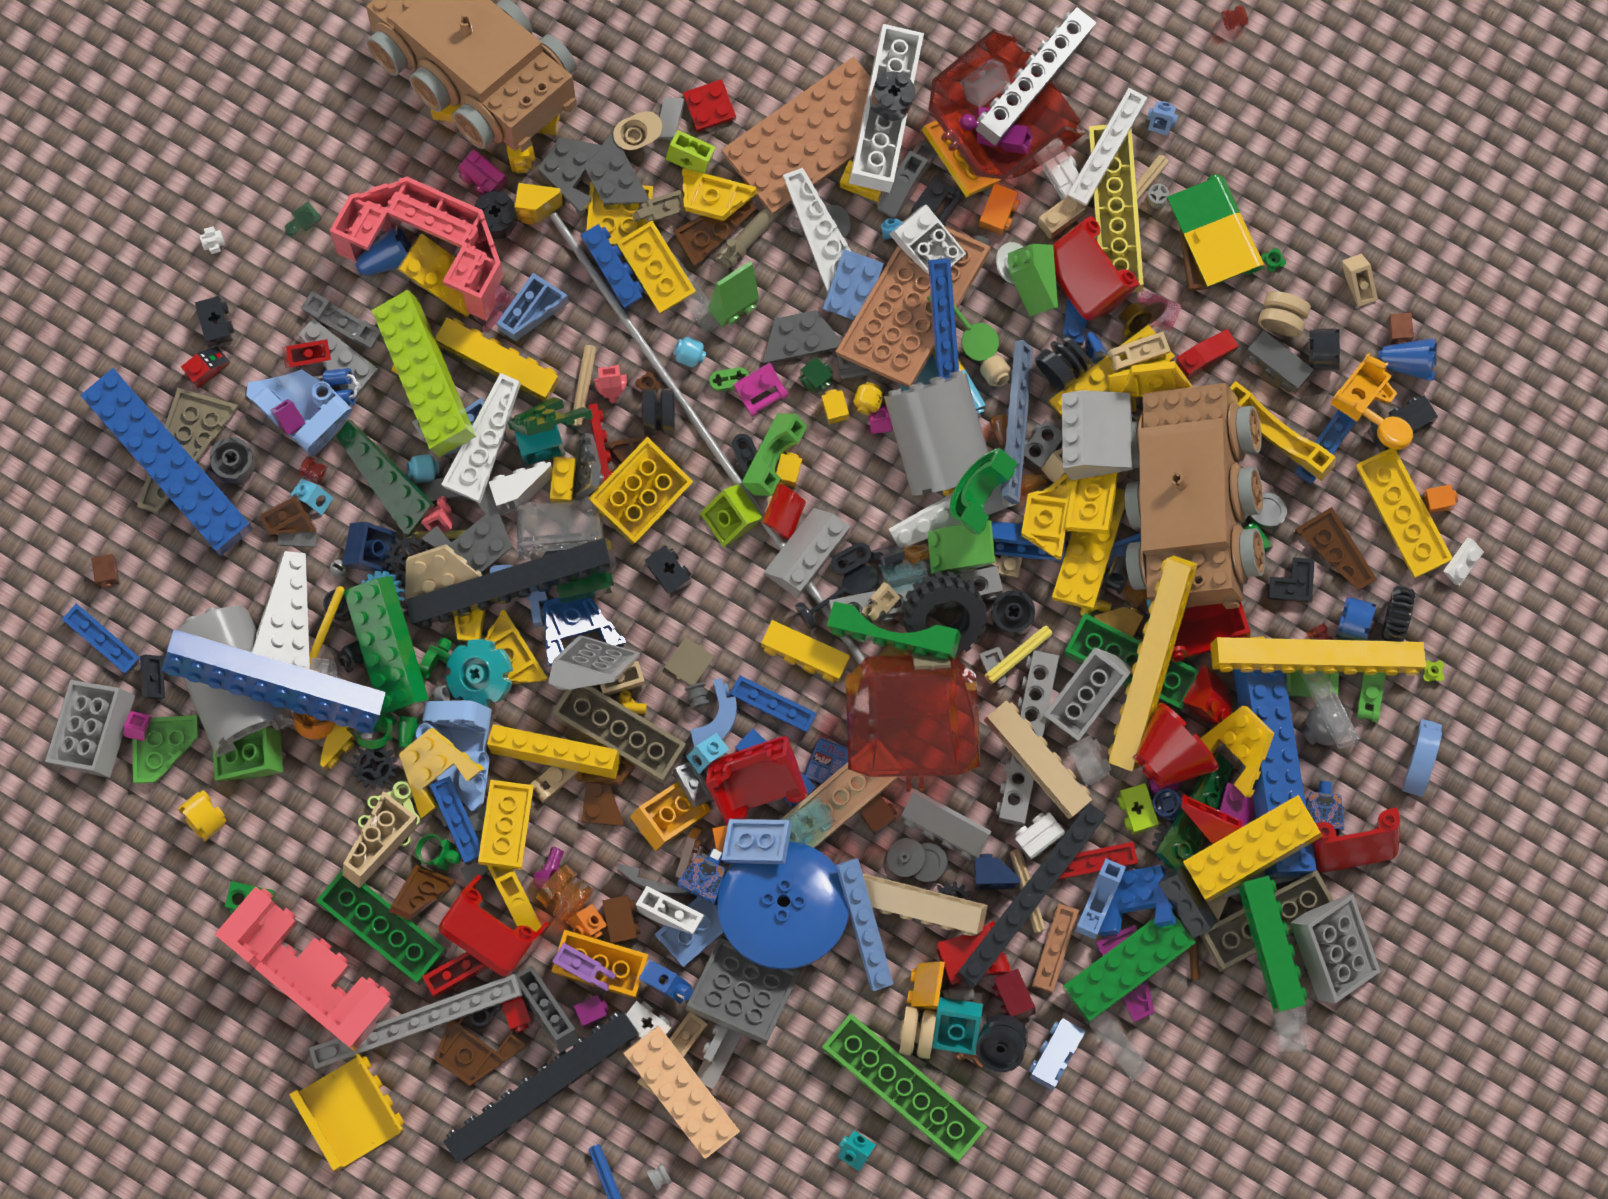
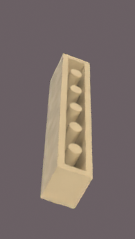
M1006 700L988 715L984 722L1065 816L1070 819L1092 800L1089 790L1077 783L1075 774L1070 769H1065L1061 764V758L1046 747L1048 744L1045 739L1040 735L1037 736L1033 731L1032 724L1027 719L1023 720L1018 714V708L1012 702L1008 703Z
M863 874L871 906L879 909L880 913L900 914V918L912 920L913 918L920 919V922L923 924H939L945 930L959 929L962 930L963 934L975 936V934L983 931L988 905Z

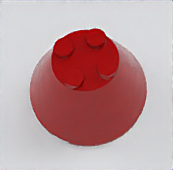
M1163 703L1156 706L1137 752L1132 757L1140 767H1144L1142 770L1144 775L1150 781L1153 779L1155 784L1160 789H1163L1165 786L1215 772L1219 765L1204 742L1196 733L1192 736L1185 728L1187 723Z

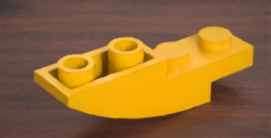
M335 724L332 732L327 735L320 763L325 771L329 768H334L340 760L339 756L343 752L347 753L353 747L355 738L350 732L352 730L356 731L355 728L342 727Z
M487 866L516 926H528L537 932L541 924L515 871L510 868Z

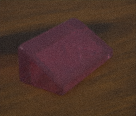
M499 285L494 293L497 304L487 321L472 314L470 315L489 331L515 298L502 285Z
M1142 290L1138 302H1143L1146 305L1155 302L1164 303L1166 306L1165 312L1156 321L1173 328L1181 310V304L1146 290Z

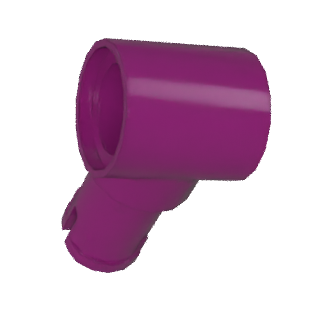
M551 847L546 864L543 865L542 870L534 874L533 881L537 889H556L561 886L563 878L559 865L564 851L560 848Z

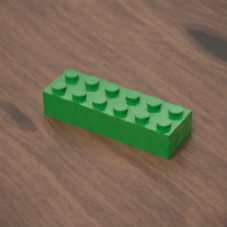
M392 576L376 578L344 590L372 688L386 692L380 714L396 712L429 700Z
M1084 613L1065 650L1064 656L1082 665L1092 650L1097 648L1116 655L1133 667L1139 657L1137 649L1141 641ZM1170 660L1158 704L1163 703L1174 712L1180 714L1185 705L1183 700L1199 670L1181 661L1173 662ZM1131 673L1123 682V686L1127 687L1131 683L1133 678Z
M343 869L316 900L321 907L419 986L424 981L423 976L430 973L447 953L444 947L413 922L391 913V905L365 883L359 888L343 876Z
M1265 876L1238 885L1273 1013L1276 1014L1306 1005L1307 994L1305 988H1301L1299 979H1301L1300 969L1298 965H1294L1292 958L1295 957L1292 944H1288L1286 937L1289 935L1286 923H1282L1280 914H1283L1280 901L1276 902L1274 895L1277 892L1274 880H1270L1269 876Z
M1173 912L1176 924L1158 927L1154 924L1155 918L1063 985L1062 989L1088 1024L1195 945L1196 942Z

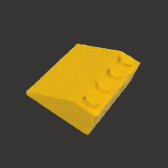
M646 437L588 499L632 545L637 542L693 481Z

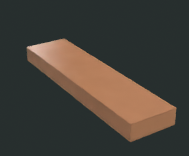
M1058 903L1033 981V988L1053 994L1077 919L1078 909Z

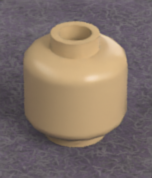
M994 355L982 361L980 374L990 386L1001 387L1010 380L1011 368L1002 356Z

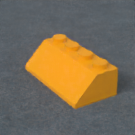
M564 930L558 951L562 944L565 943L601 963L604 968L616 974L614 979L606 977L600 971L595 976L597 980L603 981L609 986L607 991L637 1000L642 981L638 978L647 964L648 954ZM553 964L551 971L553 975L599 988L593 983L590 984Z

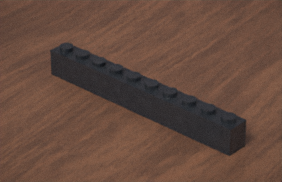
M601 538L406 599L411 624L420 627V629L429 628L432 626V623L438 621L440 623L452 620V617L458 615L460 617L472 614L471 611L477 609L487 610L496 603L507 604L511 602L512 598H526L531 596L532 592H545L554 585H568L571 583V580L577 578L579 580L587 579L596 572L607 573L611 571L612 567L617 566L612 541Z
M1089 802L955 976L971 989L977 985L1107 816Z
M617 1011L608 1018L609 1022L603 1027L599 1024L590 1031L591 1035L586 1039L583 1037L579 1038V1042L573 1045L571 1050L558 1053L554 1057L555 1061L550 1065L547 1063L543 1064L536 1070L537 1074L532 1078L527 1076L518 1083L519 1087L514 1091L509 1089L500 1096L501 1100L496 1104L491 1102L482 1109L483 1113L478 1117L475 1115L464 1121V1127L459 1130L455 1128L446 1134L447 1139L443 1142L457 1163L462 1164L636 1039L640 1032L627 1013L623 1011L620 1014Z

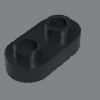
M738 434L732 441V449L741 470L746 474L749 469L747 464L753 461L757 454V449L749 435ZM741 443H745L747 447L745 449H740L739 445Z
M859 542L836 554L831 561L833 572L837 575H846L868 563L871 559L870 547L865 543ZM858 552H863L865 556L863 558H858L856 554ZM844 562L846 566L839 568L838 563Z

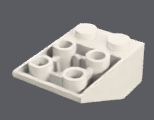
M927 205L916 210L890 233V236L899 247L928 275V260L950 258L952 266L966 254Z
M550 462L536 463L533 465V468L527 470L520 468L508 476L498 475L492 479L493 481L489 482L500 516L520 510L552 478L553 470Z

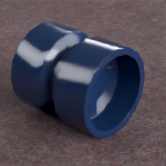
M1162 789L1154 796L1153 808L1167 821L1174 822L1182 809V796L1172 789Z

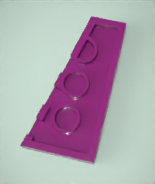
M1136 924L1120 931V934L1111 935L1096 942L1101 956H1104L1137 931ZM1147 981L1123 998L1134 1023L1154 1014Z

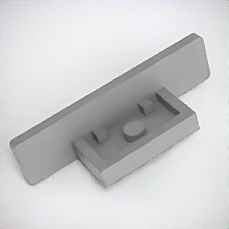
M716 1024L712 1032L715 1034L712 1042L707 1041L702 1051L705 1054L703 1057L704 1061L696 1074L702 1083L710 1089L715 1088L742 1034L719 1024Z

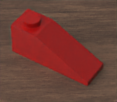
M1228 329L1191 347L1179 355L1175 362L1189 380L1237 349L1239 345Z
M1182 795L1181 807L1211 843L1214 844L1243 827L1242 820L1186 795Z

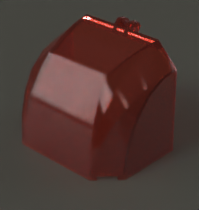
M996 29L990 31L932 79L928 110L945 132L941 139L944 142L949 139L952 143H950L948 149L952 152L958 150L976 176L1007 180L1024 175L1052 159L1085 135V131L1082 128L1079 129L1080 118L1052 80L1048 82L1014 123L1015 125L1027 126L1033 134L1028 154L1004 151L1000 144L997 147L977 143L976 128L971 131H965L960 127L959 122L963 115L970 114L976 119V111L979 106L991 109L989 105L996 97L999 99L1002 97L1003 93L1001 91L1008 82L1012 84L1015 81L1013 77L1020 68L1024 70L1027 67L1025 63L1032 55L1029 49L1024 51L1016 43L1018 39L1013 34ZM1031 73L1034 77H1038L1037 74ZM1019 87L1020 90L1026 91L1023 87ZM1007 101L1009 105L1014 106L1012 102Z
M912 655L867 656L852 673L845 677L848 769L869 777L906 776V792H911L912 782L910 776H919L918 789L919 791H924V776L960 775L979 767L980 732L976 674L962 664L956 656L954 660L950 659L951 668H935L934 670H915Z

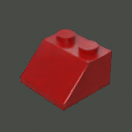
M1202 665L1183 703L1202 721L1217 726L1230 716L1233 708L1227 685L1206 665Z

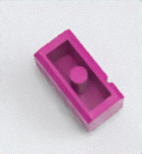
M475 149L458 167L459 177L467 184L470 182L476 186L475 190L481 196L491 191H499L508 181L507 176Z

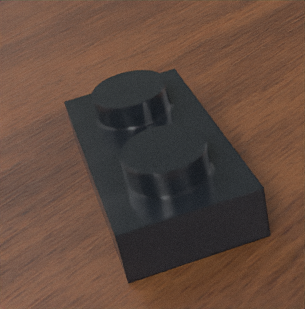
M147 654L140 656L142 698L164 699V672L161 671L163 656Z

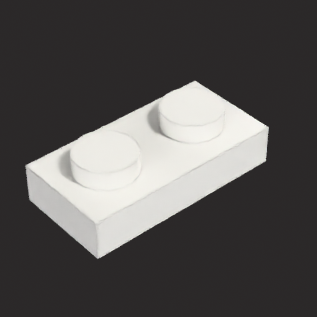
M1467 538L1443 572L1454 584L1460 586L1484 551L1473 539Z

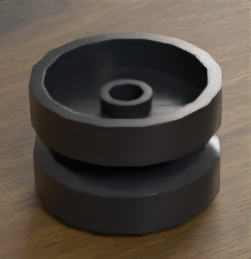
M673 388L662 389L660 402H657V392L655 389H643L642 422H644L645 436H655L657 434L658 422H661L663 435H675Z
M996 1015L986 1020L980 1030L976 1045V1054L979 1061L986 1068L995 1072H1008L1020 1066L1028 1043V1032L1025 1025L1010 1015Z

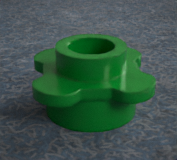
M1273 248L1267 254L1264 253L1261 256L1269 272H1274L1276 268L1284 267L1286 264V260L1278 248Z

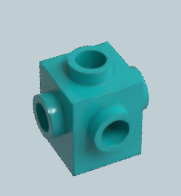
M853 1131L849 1138L844 1136L838 1146L841 1151L837 1157L860 1171L876 1144Z

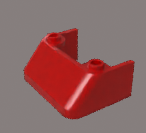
M478 874L462 890L439 925V931L447 939L497 974L510 976L538 947L549 923L545 922L537 932L523 925L516 927L514 930L510 929L479 907L482 896L476 888L482 876Z

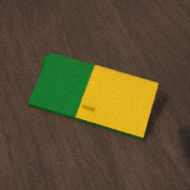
M1219 174L1212 175L1205 182L1167 196V200L1207 288L1243 273L1246 275L1256 273L1265 267L1224 176H1219Z

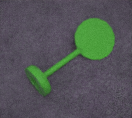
M929 295V296L927 297V299H928L930 302H931V295ZM954 305L955 315L966 327L961 339L965 354L976 361H984L992 357L997 352L999 346L996 331L990 325L984 323L970 325Z

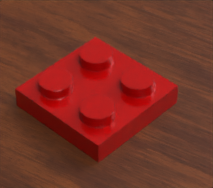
M722 79L683 92L697 132L736 119V114Z

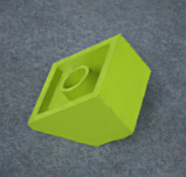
M740 484L723 489L700 512V515L723 548L752 530L763 519Z

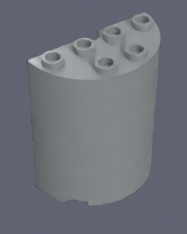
M962 370L950 373V378L944 379L942 376L929 380L930 384L928 385L919 382L909 385V390L902 392L901 388L888 392L889 395L884 397L912 495H923L930 491L934 493L956 487L965 472L980 457L988 453L967 374L963 373Z

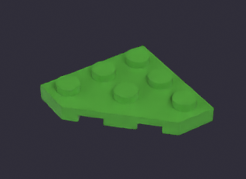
M197 715L151 718L145 740L133 739L134 784L157 783L199 738Z

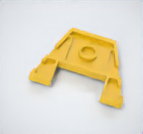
M1164 361L1161 363L1131 366L1121 393L1131 394V412H1135V398L1143 397L1144 393L1190 388L1193 386L1175 361Z
M1241 706L1200 739L1212 755L1220 743L1223 742L1246 766L1234 785L1245 797L1251 798L1254 793L1252 789L1254 782L1260 776L1259 768L1262 760L1266 759L1274 732L1249 707Z
M434 728L428 729L399 753L421 818L426 817L438 807V804L426 787L455 764L466 781H470L484 770L483 766L469 759L470 756L455 748L452 742Z

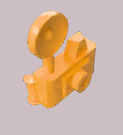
M1368 353L1350 378L1337 391L1331 404L1356 422L1363 415L1378 425L1377 436L1385 446L1395 450L1405 449L1413 439V430L1410 425L1399 417L1392 416L1383 419L1368 409L1374 400L1390 405L1397 395V392L1388 383L1392 376L1385 371L1388 362L1386 364L1370 356L1371 353Z

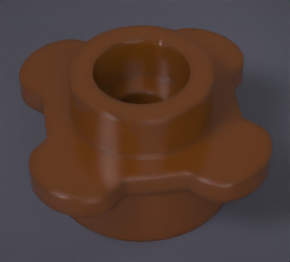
M647 372L635 381V385L641 389L642 395L643 389H660V383L655 380L651 372Z

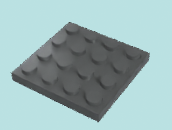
M719 938L685 1010L767 1045L800 972L794 969L781 970L760 966L742 956L729 941Z

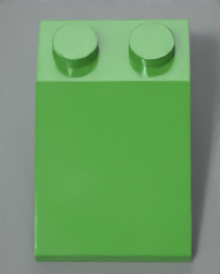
M1030 244L1009 252L1007 260L1009 274L1029 316H1036L1058 308L1053 245Z
M751 261L716 283L707 309L722 328L728 324L730 326L734 325L745 313L749 315L757 308L759 295L754 267Z
M987 520L986 527L980 534L972 533L963 525L943 527L928 532L931 574L941 572L942 575H946V572H953L955 575L995 563L992 522L990 520Z
M270 727L263 728L234 741L236 749L217 758L213 751L214 778L217 782L266 777L283 773L280 730L276 731Z

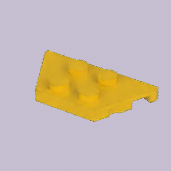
M685 168L682 169L685 211L724 221L757 194V188L754 186Z
M1072 481L1066 482L1064 486L1054 488V486L1049 487L1044 491L1029 493L1027 496L1021 536L1058 560L1062 558L1066 534L1065 525L1073 485Z
M503 609L494 625L489 629L485 639L495 642L496 650L504 649L508 654L513 667V672L508 674V679L512 681V684L548 680L505 609Z

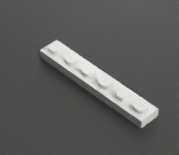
M1128 88L1069 191V198L1084 206L1088 205L1147 102L1148 97Z

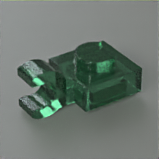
M308 201L292 213L294 220L284 226L285 232L289 237L295 235L301 227L306 232L322 220V218Z

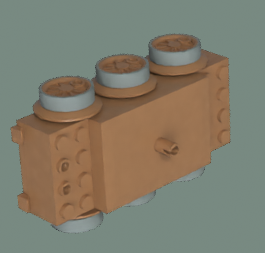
M373 0L366 6L370 27L374 32L367 39V46L373 58L385 71L394 76L404 69L412 71L417 68L418 70L410 76L411 86L419 98L433 111L440 112L447 105L453 107L461 105L453 113L454 122L464 137L477 148L483 149L491 142L498 144L503 141L514 151L519 149L521 152H524L532 145V136L563 110L569 113L577 106L573 76L571 75L576 71L577 66L571 53L552 35L547 34L540 40L533 36V29L528 18L510 0H501L497 4L491 0Z
M1227 383L1144 393L1143 414L1139 420L1132 421L1133 468H1140V481L1128 482L1126 484L1125 507L1131 527L1134 529L1141 528V542L1128 544L1126 567L1132 588L1134 590L1147 589V598L1151 602L1155 601L1157 594L1155 593V586L1162 577V563L1171 556L1198 564L1186 607L1223 603L1226 609L1239 608V601H1243V584L1248 582L1249 577L1262 576L1264 574L1265 552L1261 534L1256 528L1243 529L1241 523L1246 521L1248 515H1256L1262 512L1263 489L1261 478L1256 467L1241 468L1239 461L1241 462L1245 459L1246 454L1258 453L1260 451L1261 427L1255 407H1240L1238 405V397Z

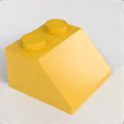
M518 184L515 210L518 220H521L522 223H539L563 206L560 188Z

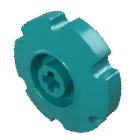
M486 639L469 640L467 647L465 645L458 646L449 657L447 667L451 669V673L446 676L447 685L456 699L463 698L466 701H473L486 707H491V701H502L511 688L512 681L508 679V674L513 672L512 663L504 649H495V642Z

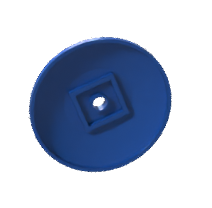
M789 841L785 864L733 863L723 878L718 895V916L728 941L742 956L751 962L772 969H796L810 965L824 957L840 940L849 916V907L843 894L836 865L815 848ZM786 897L790 900V904L787 907H781L777 903L778 899Z

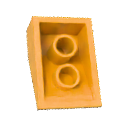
M676 782L639 806L630 818L656 852L712 810L706 803L693 808L679 782Z
M945 962L917 963V969L912 968L910 982L915 983L913 991L909 990L907 1003L911 1004V1007H915L918 1011L923 1012L926 1009L937 1011Z

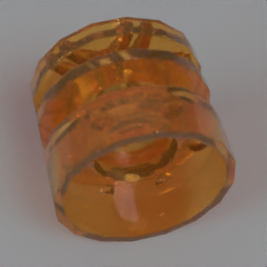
M567 864L560 867L549 878L536 896V899L546 908L556 903L557 906L553 914L558 916L562 913L560 921L563 923L568 922L585 907L594 891L591 885L584 888L586 884L584 879L573 884L577 873Z

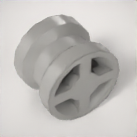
M1154 184L1149 188L1147 202L1152 208L1160 209L1166 205L1168 201L1167 196H1169L1167 187L1163 184Z
M662 1163L655 1170L646 1171L656 1191L660 1190L662 1185L672 1183Z

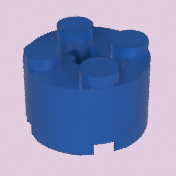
M1347 597L1336 637L1342 640L1366 641L1376 604Z

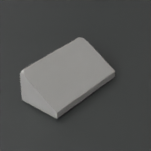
M664 98L660 113L663 127L658 139L673 140L681 121L685 104L683 98Z

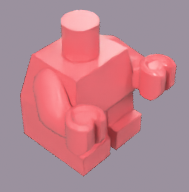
M619 365L598 368L599 378L594 379L595 388L604 398H609L610 403H616L618 401L617 397L621 396V392L625 390L627 375H620Z
M445 496L438 498V506L433 507L426 518L422 520V524L429 532L436 526L443 533L452 529L454 522L452 509L446 502L447 498Z

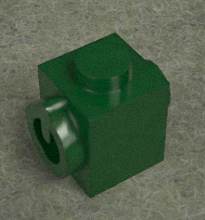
M815 357L800 369L799 380L809 392L817 394L831 387L833 371L827 363L822 364Z

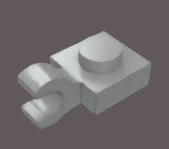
M1000 647L979 654L986 673L1004 659ZM1005 675L996 681L998 688L1007 685Z

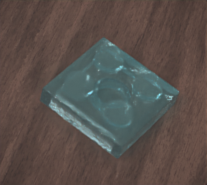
M921 555L902 560L901 564L896 566L879 565L884 582L892 588L900 587L903 583L921 582L923 581L922 577L928 575Z

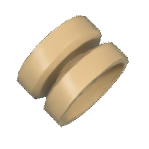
M1279 291L1268 292L1263 304L1266 309L1261 310L1258 324L1265 330L1281 336L1296 338L1302 336L1305 327L1303 320L1307 319L1309 315L1310 304L1304 299L1289 293Z
M906 1006L905 1018L902 1020L899 1040H901L900 1055L911 1056L914 1043H918V1057L930 1059L937 1011L926 1009L923 1012L921 1023L917 1022L918 1009Z

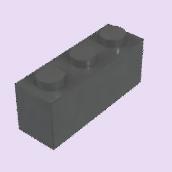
M1264 330L1248 348L1246 353L1248 360L1253 365L1262 367L1268 377L1276 378L1281 382V386L1286 391H1292L1295 394L1309 379L1314 370Z

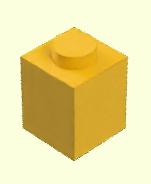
M833 389L825 392V395H822V404L828 425L849 420V412L843 391Z
M789 452L787 454L781 453L776 472L781 478L778 484L796 488L802 467V458H799V455Z

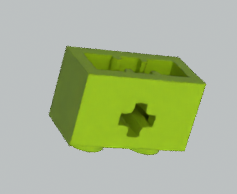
M677 130L670 143L666 160L686 169L705 174L712 161L716 147Z
M1145 783L1120 791V797L1117 798L1120 810L1125 811L1127 818H1124V823L1127 831L1131 830L1132 835L1158 827L1159 823ZM1134 805H1136L1137 808H1142L1139 815L1136 811L1132 812Z

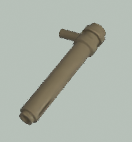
M790 204L774 215L764 207L734 239H728L727 247L722 248L718 252L716 257L718 263L725 269L734 267L738 263V258H742L747 253L746 250Z

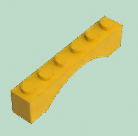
M1235 381L1230 388L1238 397V405L1240 407H1255L1259 417L1261 436L1322 482L1335 467L1336 457L1319 444L1304 438L1282 423L1251 392Z

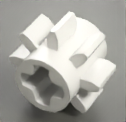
M214 226L205 228V234L200 235L204 251L209 249L211 254L221 252L220 246L225 245L221 230L215 231Z

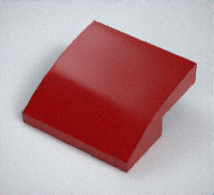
M777 484L762 523L773 529L774 533L789 540L795 532L806 501L783 484Z

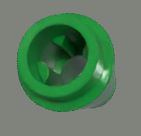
M400 716V721H398L399 746L408 747L413 743L419 725L417 723L418 718Z

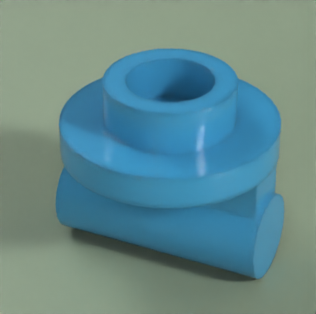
M888 218L882 223L883 240L892 238L890 233L902 223L900 220Z

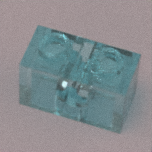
M820 797L784 819L790 820L792 823L791 836L797 844L803 843V845L814 839L813 835L821 831L824 833L833 827L831 823L836 821ZM808 818L815 819L813 827L806 826Z

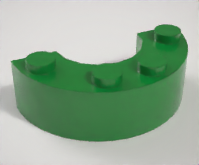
M1001 448L994 449L980 457L965 472L952 494L950 513L953 518L974 534L983 532L989 518L983 512L987 498L990 497L997 486L1012 478L1018 463Z

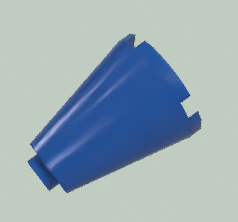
M395 225L375 241L369 250H365L357 257L355 266L358 272L365 276L397 269L412 246L400 228L397 229V225Z
M1431 338L1384 346L1383 351L1379 350L1378 360L1386 364L1388 362L1386 369L1433 381L1435 371H1432V368H1434L1437 361L1436 339Z

